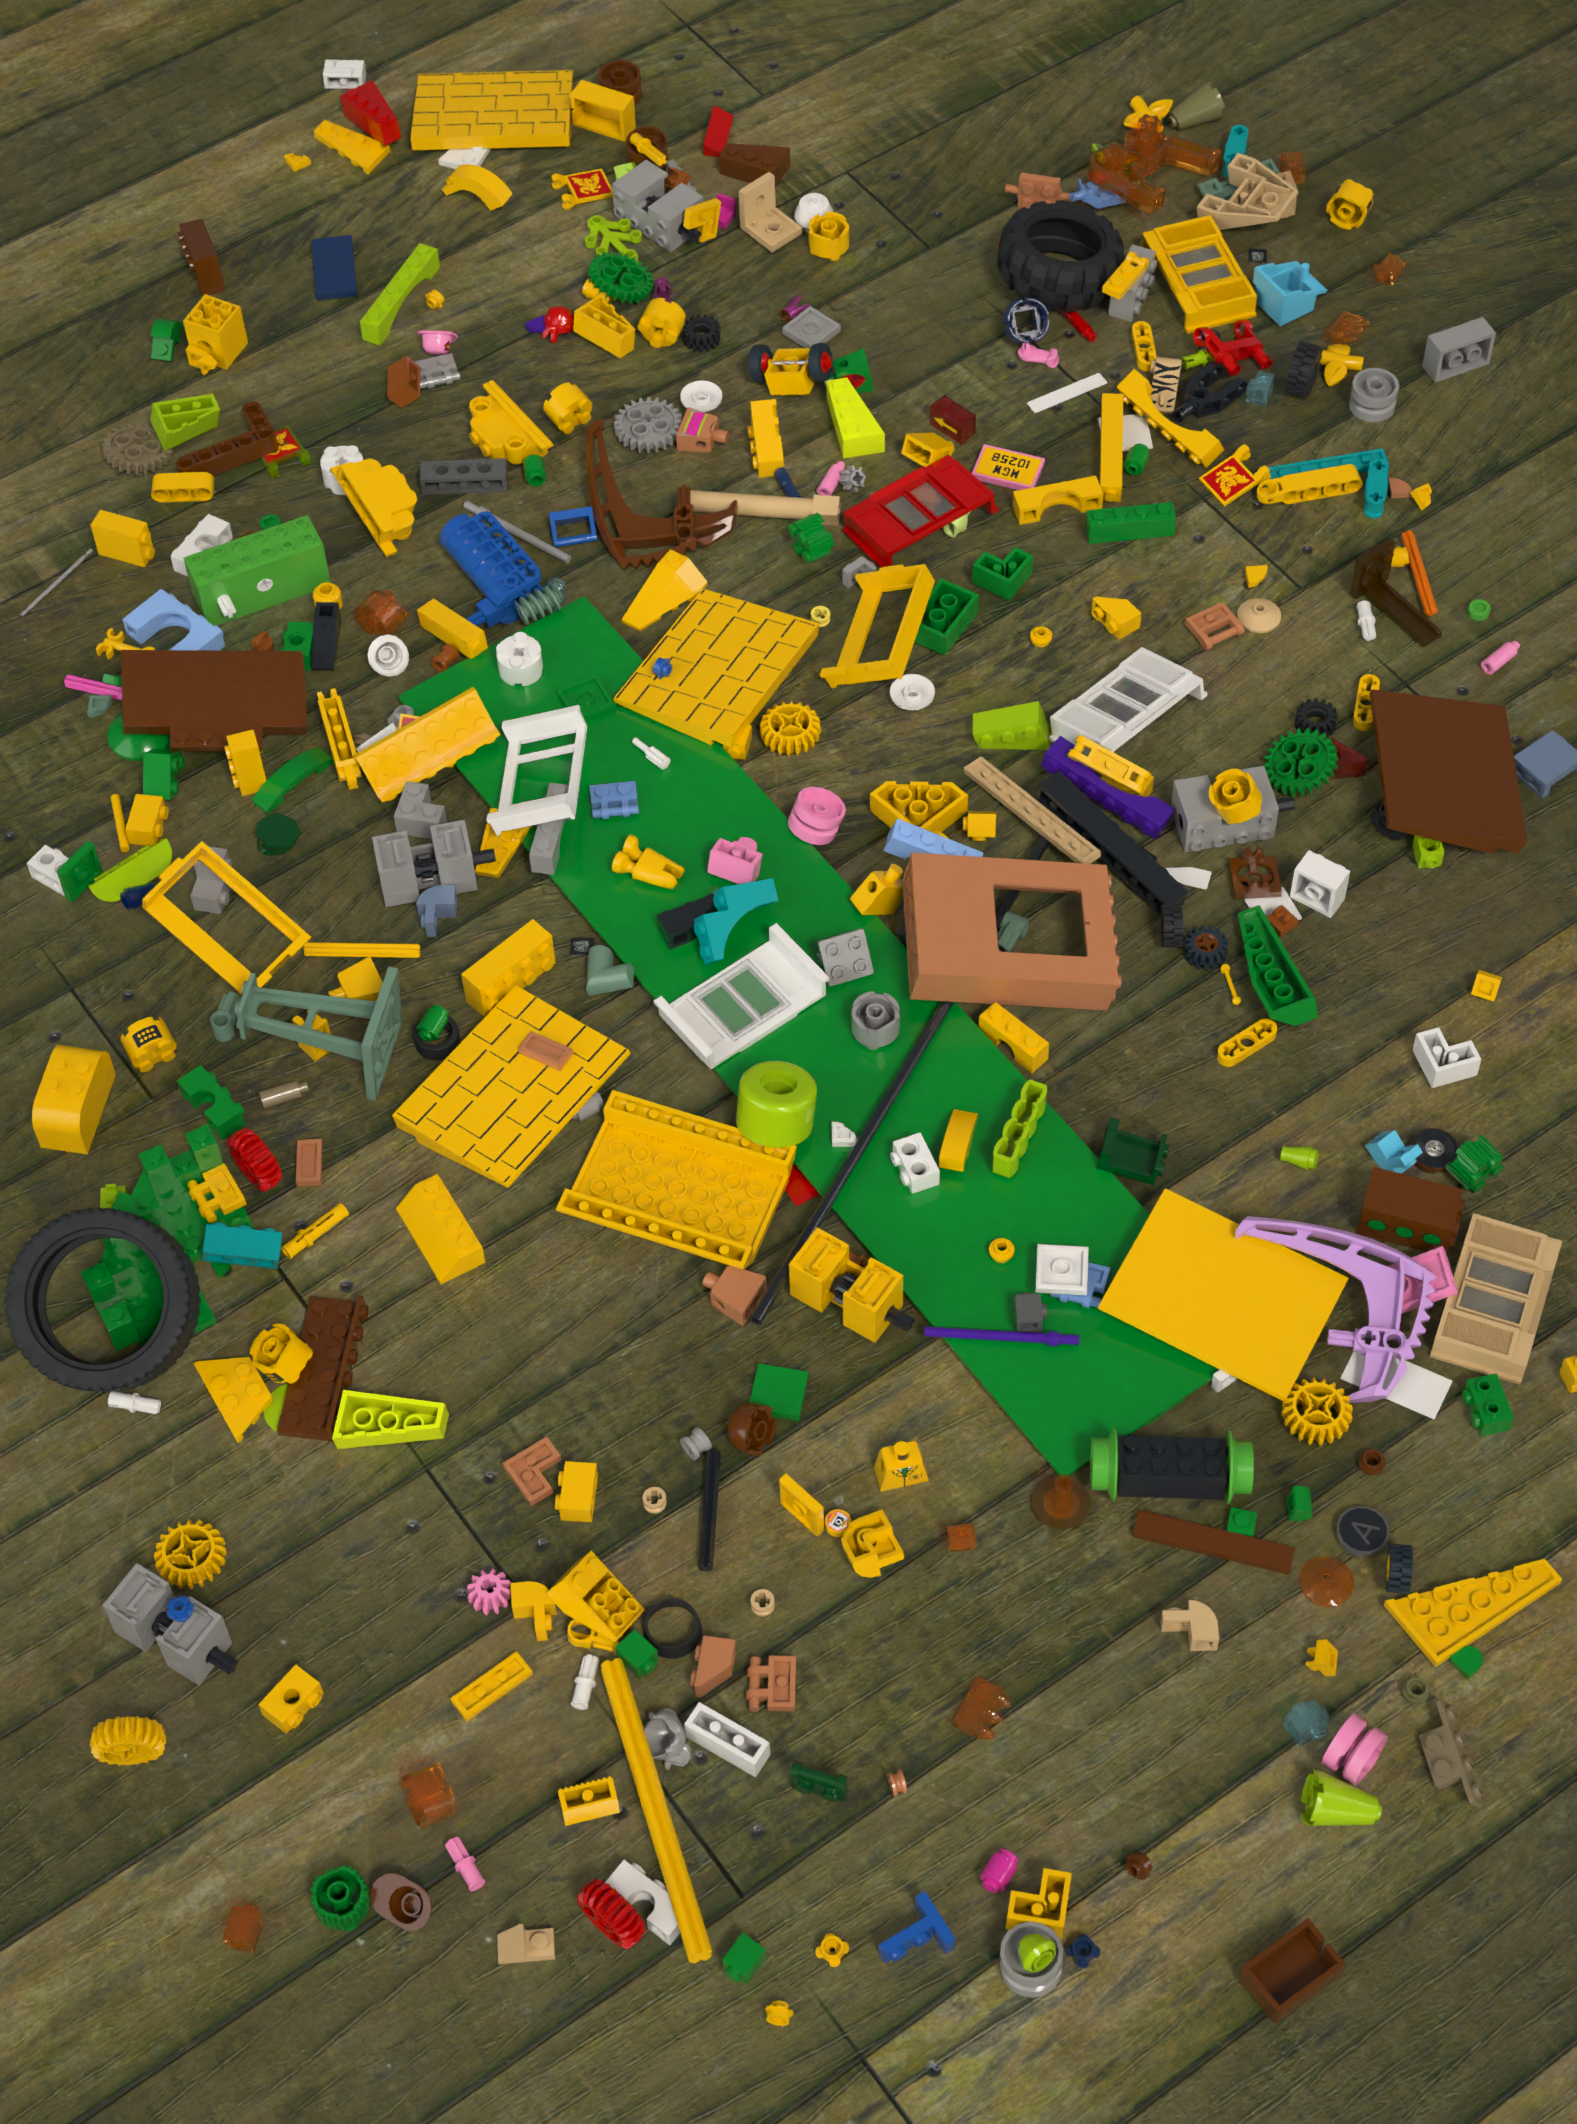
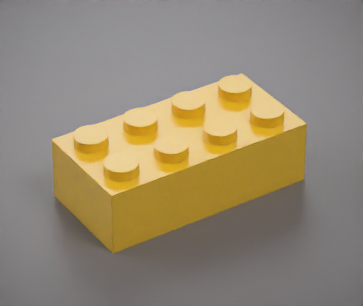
M532 919L464 971L461 976L466 1002L485 1018L515 985L523 989L527 985H531L542 973L549 971L556 963L552 935Z

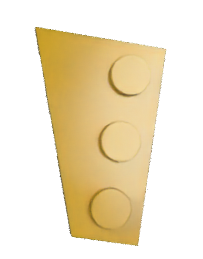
M490 808L489 813L498 812V809ZM487 822L480 851L494 848L496 861L476 865V875L499 878L531 826L502 831L497 837L491 824Z

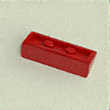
M713 106L705 136L704 156L719 157L728 142L733 115L717 106Z

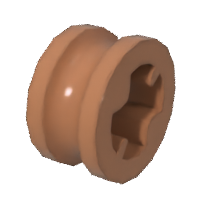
M898 1769L895 1774L888 1772L887 1779L893 1797L897 1796L899 1792L906 1794L907 1786L902 1770Z

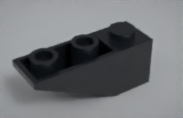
M316 602L313 625L312 670L334 671L342 623L339 603Z
M709 894L702 899L688 902L683 906L666 910L662 914L657 915L658 930L669 950L692 942L697 936L694 931V919L703 914L718 912L713 901L714 894Z

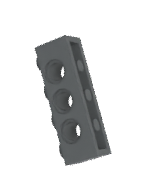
M506 458L421 461L420 484L422 495L507 492L508 470Z

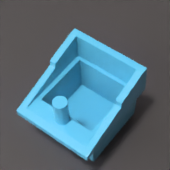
M1298 261L1278 265L1270 263L1254 268L1253 283L1256 285V303L1279 326L1313 311L1316 296L1327 293V289L1309 273L1310 265L1308 263H1303L1302 265Z

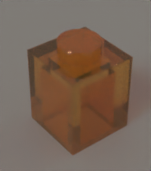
M1302 152L1282 153L1280 172L1290 171L1295 184L1304 183L1306 165Z
M242 1905V1907L232 1906L223 1935V1941L227 1948L249 1953L255 1952L264 1923L263 1917L256 1907L250 1905Z

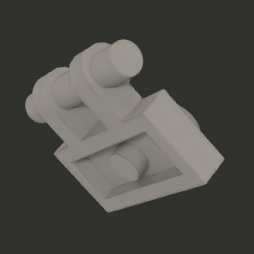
M452 353L414 361L420 366V389L427 387L432 389L435 388V385L444 383L449 385L453 384V381L460 380Z

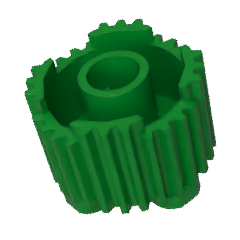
M818 512L788 525V531L795 541L792 544L793 550L797 556L802 555L806 564L831 553L830 547L835 545L833 536L830 532L827 533L825 527L821 524V522H824V519Z
M1482 1134L1477 1137L1476 1142L1468 1140L1462 1144L1455 1152L1458 1156L1454 1159V1162H1448L1445 1166L1449 1173L1466 1190H1472L1474 1193L1479 1192L1485 1186V1180L1491 1176H1497L1504 1169V1166L1501 1164L1504 1156Z
M345 1865L337 1867V1870L331 1868L330 1872L326 1870V1874H321L320 1877L316 1876V1882H312L313 1887L310 1888L312 1893L311 1904L320 1923H323L325 1927L329 1926L330 1930L335 1928L336 1931L341 1929L342 1931L350 1932L356 1929L358 1924H361L360 1920L365 1919V1914L369 1913V1903L371 1902L367 1885L362 1876L358 1875L356 1869L352 1870L351 1866L346 1868Z

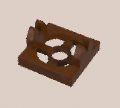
M1257 846L1254 852L1251 851L1250 847H1247L1242 852V857L1229 858L1228 864L1235 900L1281 897L1282 889L1275 855L1264 856L1263 849ZM1249 866L1250 872L1246 876H1238L1241 868ZM1257 866L1266 867L1271 874H1262L1257 871ZM1256 875L1261 878V881L1257 883L1256 878L1251 881L1248 878Z

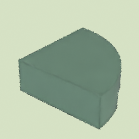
M90 695L87 709L88 718L105 713L112 706V695Z

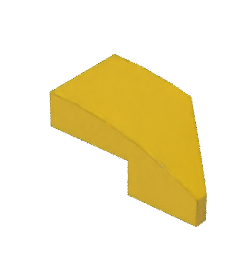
M191 344L186 348L189 365L200 368L203 375L207 374L211 369H215L218 365L216 360L202 349Z

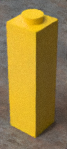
M432 599L417 609L422 628L445 643L450 644L468 658L473 659L488 648L485 633L482 629L437 600Z

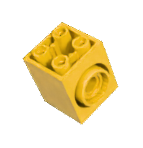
M205 294L183 320L188 345L196 346L211 355L216 360L217 367L227 370L248 344L241 307Z

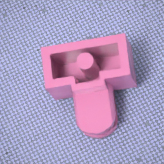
M741 837L737 842L734 841L733 843L719 838L710 852L707 872L737 884L754 882L759 876L763 854L756 852L757 843L751 838Z

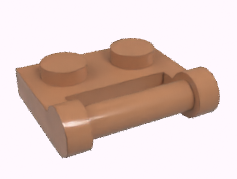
M1223 602L1185 619V625L1198 639L1204 651L1211 649L1214 644L1234 635L1244 634L1243 625ZM1226 625L1231 627L1211 637L1207 635Z

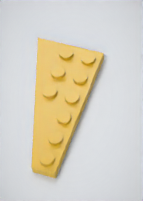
M1545 1559L1515 1566L1513 1569L1498 1573L1496 1571L1488 1573L1485 1577L1477 1579L1473 1577L1435 1587L1434 1590L1428 1592L1408 1594L1407 1597L1394 1600V1598L1384 1602V1607L1436 1668L1448 1660L1452 1654L1464 1646L1470 1645L1561 1584L1562 1578Z

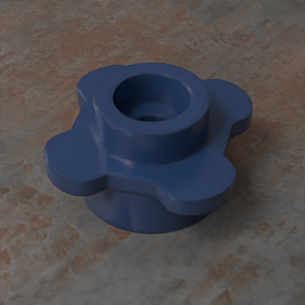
M1080 1934L1073 1942V1945L1070 1944L1066 1947V1954L1077 1961L1079 1968L1084 1969L1088 1967L1089 1962L1093 1958L1100 1956V1948L1095 1946L1086 1934ZM1085 1949L1086 1952L1083 1954L1080 1950Z

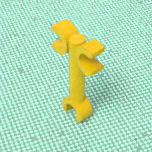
M113 628L108 629L107 638L96 647L97 655L100 656L102 652L106 651L107 659H111L114 656L113 649L118 651L156 650L153 647L140 649L122 643L125 639L123 631L114 636Z

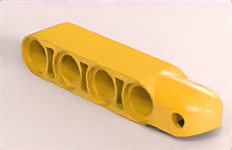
M1346 464L1265 480L1258 486L1256 495L1259 502L1263 504L1280 502L1294 504L1354 493L1362 488L1363 482L1356 466Z

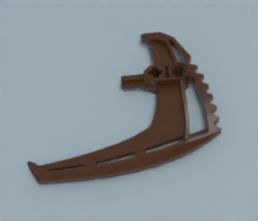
M601 418L591 423L586 429L587 478L595 521L608 551L624 571L630 565L638 569L641 563L649 568L653 561L658 563L670 549L683 556L686 555V551L696 553L697 546L708 547L732 533L738 513L737 500H734L726 510L694 515V506L691 504V488L685 485L678 488V504L674 509V517L653 518L632 513L624 502L611 471L602 433L606 426L604 419ZM596 439H597V441H598V451H599V461H600L597 466H595V440H596ZM599 475L603 477L608 501L603 505L600 504L596 478ZM609 511L612 513L620 537L610 536L604 516ZM678 544L676 547L634 557H626L624 549Z

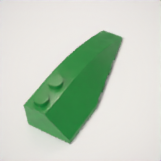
M1260 905L1238 913L1252 987L1269 1017L1294 1026L1318 1018L1314 995Z

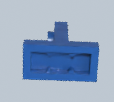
M925 1891L915 1897V1908L922 1919L879 1944V1956L884 1964L890 1960L896 1962L902 1959L907 1954V1950L915 1945L917 1947L925 1945L931 1940L932 1935L945 1954L955 1948L954 1935Z

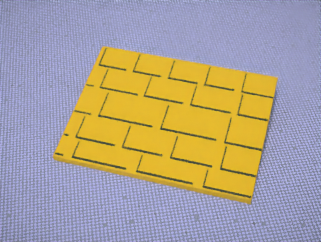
M573 70L418 74L411 129L412 150L570 146L572 119L570 94L573 90Z
M702 588L616 694L613 701L711 746L716 741L732 748L817 638L819 623ZM660 657L663 659L669 658L670 664L673 666L672 671L668 677L664 676L662 679H659V676L653 674L654 664Z
M515 985L395 1111L392 1117L397 1128L415 1136L419 1144L509 1188L630 1055V1051ZM531 1031L572 1048L573 1055L561 1071L519 1054L518 1048Z

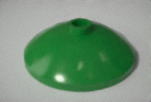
M122 713L113 719L107 730V740L111 750L117 756L126 760L143 761L144 752L155 748L168 749L170 747V734H123Z

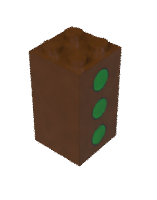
M1373 1167L1357 1234L1425 1252L1443 1246L1447 1254L1448 1247H1454L1460 1226V1219L1466 1201L1461 1199L1463 1189Z

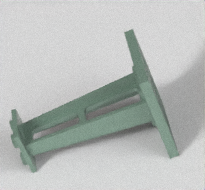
M388 966L376 1002L259 988L256 974L251 973L248 982L245 981L243 983V996L241 1001L236 1002L234 1014L238 1017L237 1029L240 1030L241 1039L246 1040L249 1029L252 1028L363 1061L367 1099L376 1101L403 1023L398 968ZM262 1003L309 1010L306 1021L302 1026L257 1014L258 1008ZM328 1012L370 1019L363 1042L312 1029L317 1013Z

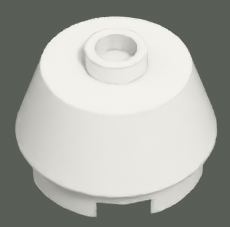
M810 193L800 199L794 213L796 223L804 228V232L809 233V222L815 215L823 216L825 212L834 211L824 195Z

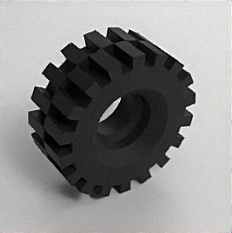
M1304 341L1299 342L1288 370L1289 373L1285 384L1286 393L1304 398L1310 395L1321 364L1322 346Z

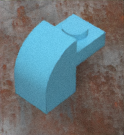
M1395 1130L1382 1132L1365 1145L1374 1161L1382 1169L1400 1174L1417 1162L1415 1158L1423 1153L1418 1144L1405 1146Z

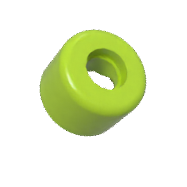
M766 1061L750 1067L742 1075L739 1083L736 1125L739 1131L750 1141L767 1147H790L804 1141L813 1129L817 1098L815 1080L805 1069L789 1062Z

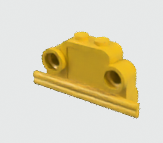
M494 380L484 383L483 388L489 396L475 397L469 403L472 420L470 421L471 433H469L471 442L480 447L485 457L490 459L506 458V461L508 460L512 464L523 463V460L529 455L534 454L542 457L548 454V449L553 446L548 437Z
M365 459L357 463L349 462L332 467L330 469L384 555L389 557L396 554L397 549L391 541L395 539L405 540L411 535L414 522L412 513L417 502V496L406 483L405 476L395 466L387 465L381 467L380 463L374 459Z

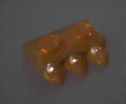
M1343 311L1326 331L1325 339L1343 345L1346 342H1355L1359 339L1357 335L1363 334L1365 332L1363 328L1370 326L1371 323L1364 317Z
M977 1677L953 1721V1727L978 1739H994L995 1734L986 1723H1003L1001 1714L994 1707L1009 1708L1012 1706L1011 1702L1002 1693V1688Z

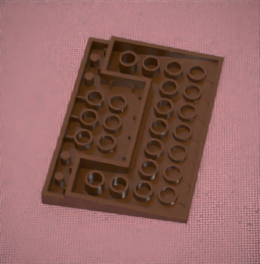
M1372 689L1370 701L1387 829L1494 854L1497 848L1519 853L1527 843V836L1505 706Z

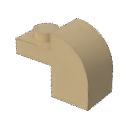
M1188 1600L1187 1610L1177 1607L1162 1610L1161 1632L1188 1631L1190 1651H1217L1219 1644L1218 1622L1214 1612L1207 1605L1199 1601Z

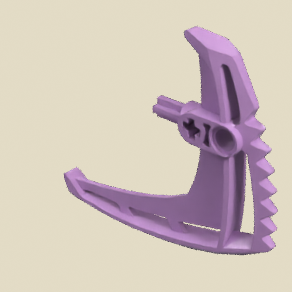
M1247 1216L1238 1226L1235 1239L1247 1235L1293 1248L1325 1260L1361 1281L1368 1304V1326L1361 1329L1355 1328L1354 1332L1329 1329L1327 1344L1353 1347V1351L1365 1356L1359 1391L1349 1395V1403L1372 1402L1387 1398L1407 1370L1404 1360L1414 1359L1415 1357L1411 1348L1421 1346L1417 1336L1426 1332L1421 1323L1430 1320V1316L1425 1310L1433 1307V1303L1427 1297L1435 1293V1289L1430 1283L1436 1280V1276L1416 1260L1395 1248L1358 1234L1298 1221ZM1257 1229L1295 1233L1296 1235L1289 1236ZM1311 1236L1348 1246V1248L1343 1251L1309 1241L1306 1238ZM1363 1251L1397 1264V1270L1361 1257L1356 1253ZM1404 1274L1422 1280L1420 1304L1409 1339H1406L1405 1335L1399 1330L1404 1294ZM1369 1338L1370 1345L1365 1344L1363 1339ZM1395 1340L1398 1342L1399 1347L1391 1348L1388 1346L1387 1341ZM1398 1358L1400 1363L1395 1376L1388 1388L1384 1390L1382 1385L1391 1359Z

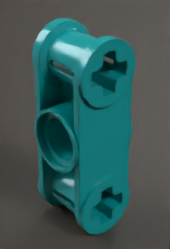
M1243 125L1233 126L1226 142L1224 165L1222 168V174L1226 178H1229L1228 165L1236 154H1246L1248 128Z
M1375 458L1370 461L1365 483L1364 514L1372 519L1382 516L1388 489L1389 465L1386 460L1381 458Z

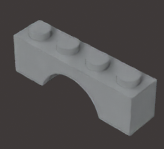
M550 783L546 797L568 793L569 785ZM570 817L538 824L529 854L531 872L555 874L559 860L562 829L565 821H570Z

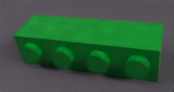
M1173 502L1087 510L1085 530L1088 544L1174 536L1176 515Z

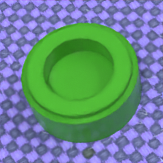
M1473 600L1468 606V616L1476 621L1486 620L1490 615L1491 606L1485 600Z

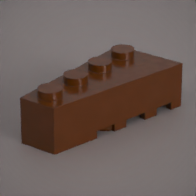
M203 219L179 224L181 231L177 232L179 242L182 245L190 270L194 272L202 297L205 294L211 295L226 291L218 256Z

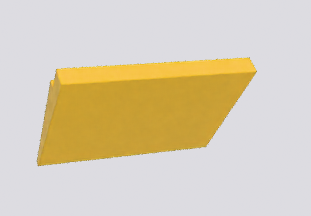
M1165 1188L1100 1302L1098 1309L1285 1402L1349 1278L1280 1244L1247 1235L1235 1239V1233L1239 1224Z

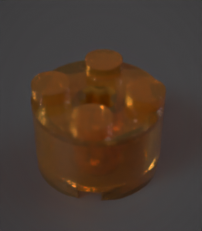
M373 590L355 608V611L358 612L355 616L356 620L369 635L372 633L378 636L393 635L408 617L407 611L400 607L394 600L395 596L389 590Z
M440 1763L430 1764L400 1778L402 1790L408 1789L409 1791L407 1792L408 1798H406V1802L417 1826L420 1825V1829L450 1818L456 1813L453 1804L456 1802V1798L451 1786L446 1787L443 1782L445 1774Z

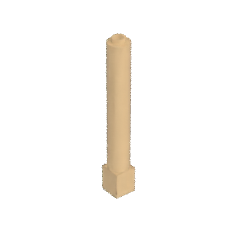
M691 490V504L694 506V512L713 513L726 510L734 500H737V515L802 519L818 512L824 519V522H821V524L839 526L840 496L814 495V498Z

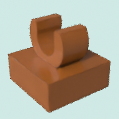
M671 167V172L665 178L664 186L672 190L681 183L687 185L691 177L688 173Z
M1280 905L1271 914L1266 916L1280 938L1297 927L1299 922L1283 905Z

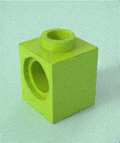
M1415 835L1412 848L1418 869L1441 866L1444 856L1442 842Z

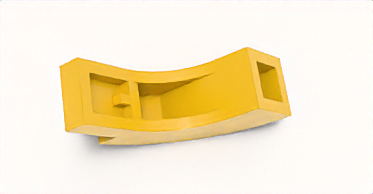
M472 164L459 165L445 180L446 184L442 188L446 196L459 190L470 191L480 197L490 211L503 206L513 194L495 174L483 167Z

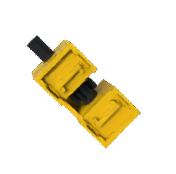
M818 1227L789 1263L791 1296L821 1313L830 1301L843 1308V1325L874 1343L877 1342L890 1323L907 1332L908 1330L910 1331L912 1324L915 1322L914 1318L900 1311L903 1306L902 1274L872 1257L868 1260L866 1268L857 1265L849 1260V1245Z

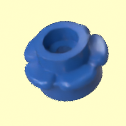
M660 657L655 662L653 674L659 676V679L670 675L673 667L670 664V659Z
M186 1596L172 1598L167 1604V1615L176 1622H185L192 1615L193 1603Z

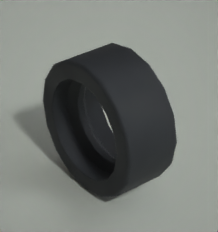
M450 1016L447 1017L448 1022L444 1029L449 1031L451 1036L446 1042L439 1045L425 1043L418 1036L419 1032L416 1030L420 1020L416 1023L413 1030V1039L417 1052L422 1057L429 1060L446 1059L460 1044L458 1026Z

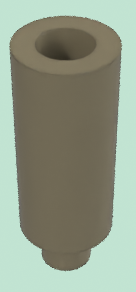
M295 1080L260 1091L259 1095L263 1108H268L300 1098L301 1093L309 1091L307 1082L297 1084Z

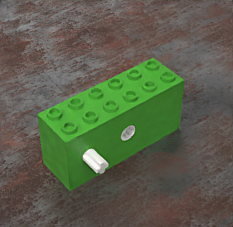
M308 515L183 557L193 599L201 615L213 626H218L312 593L322 583H331L323 543Z

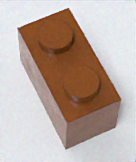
M407 355L388 366L387 397L401 409L420 398V366Z

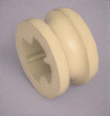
M651 1487L643 1493V1505L648 1512L656 1514L665 1509L667 1503L666 1494L661 1488ZM652 1496L658 1497L657 1504H652Z
M759 1589L752 1594L750 1601L751 1610L754 1614L765 1617L774 1611L775 1600L770 1591ZM762 1598L766 1599L765 1607L759 1606L760 1599Z

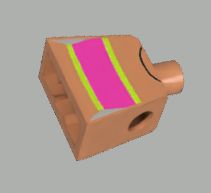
M688 407L676 434L677 450L709 453L712 451L715 442L727 443L729 431L719 429V418L717 416Z

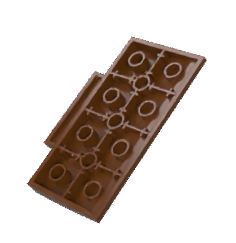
M121 650L123 734H170V751H225L224 746H228L226 736L254 730L259 751H262V735H306L307 733L303 651Z

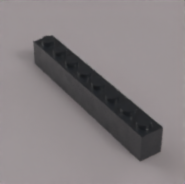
M1058 771L1039 784L1035 799L1101 851L1099 859L1160 916L1162 905H1184L1188 894L1184 885L1175 880L1166 868L1160 866L1116 822H1113L1100 807H1097L1088 799L1084 792H1081L1073 785L1069 778Z

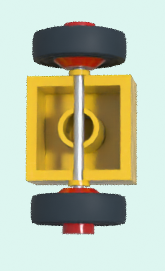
M815 343L811 348L777 349L774 357L769 346L758 344L751 348L749 354V372L752 380L757 383L767 382L771 395L809 394L816 381H827L832 372V353L830 347L825 343Z

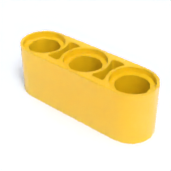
M207 472L156 474L152 481L151 497L157 502L208 501L213 497L214 477Z

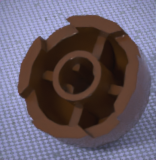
M756 1402L745 1403L737 1407L727 1421L728 1437L732 1445L746 1454L753 1456L761 1455L763 1453L761 1450L765 1444L770 1445L775 1435L777 1422L776 1419L772 1418L771 1411L773 1409L765 1404Z

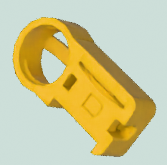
M575 1619L569 1623L567 1638L573 1646L591 1649V1646H593L594 1648L610 1652L614 1651V1655H616L615 1647L622 1641L623 1635L614 1642L588 1626L586 1627L590 1630V1635L577 1633L571 1629L577 1625L584 1624Z

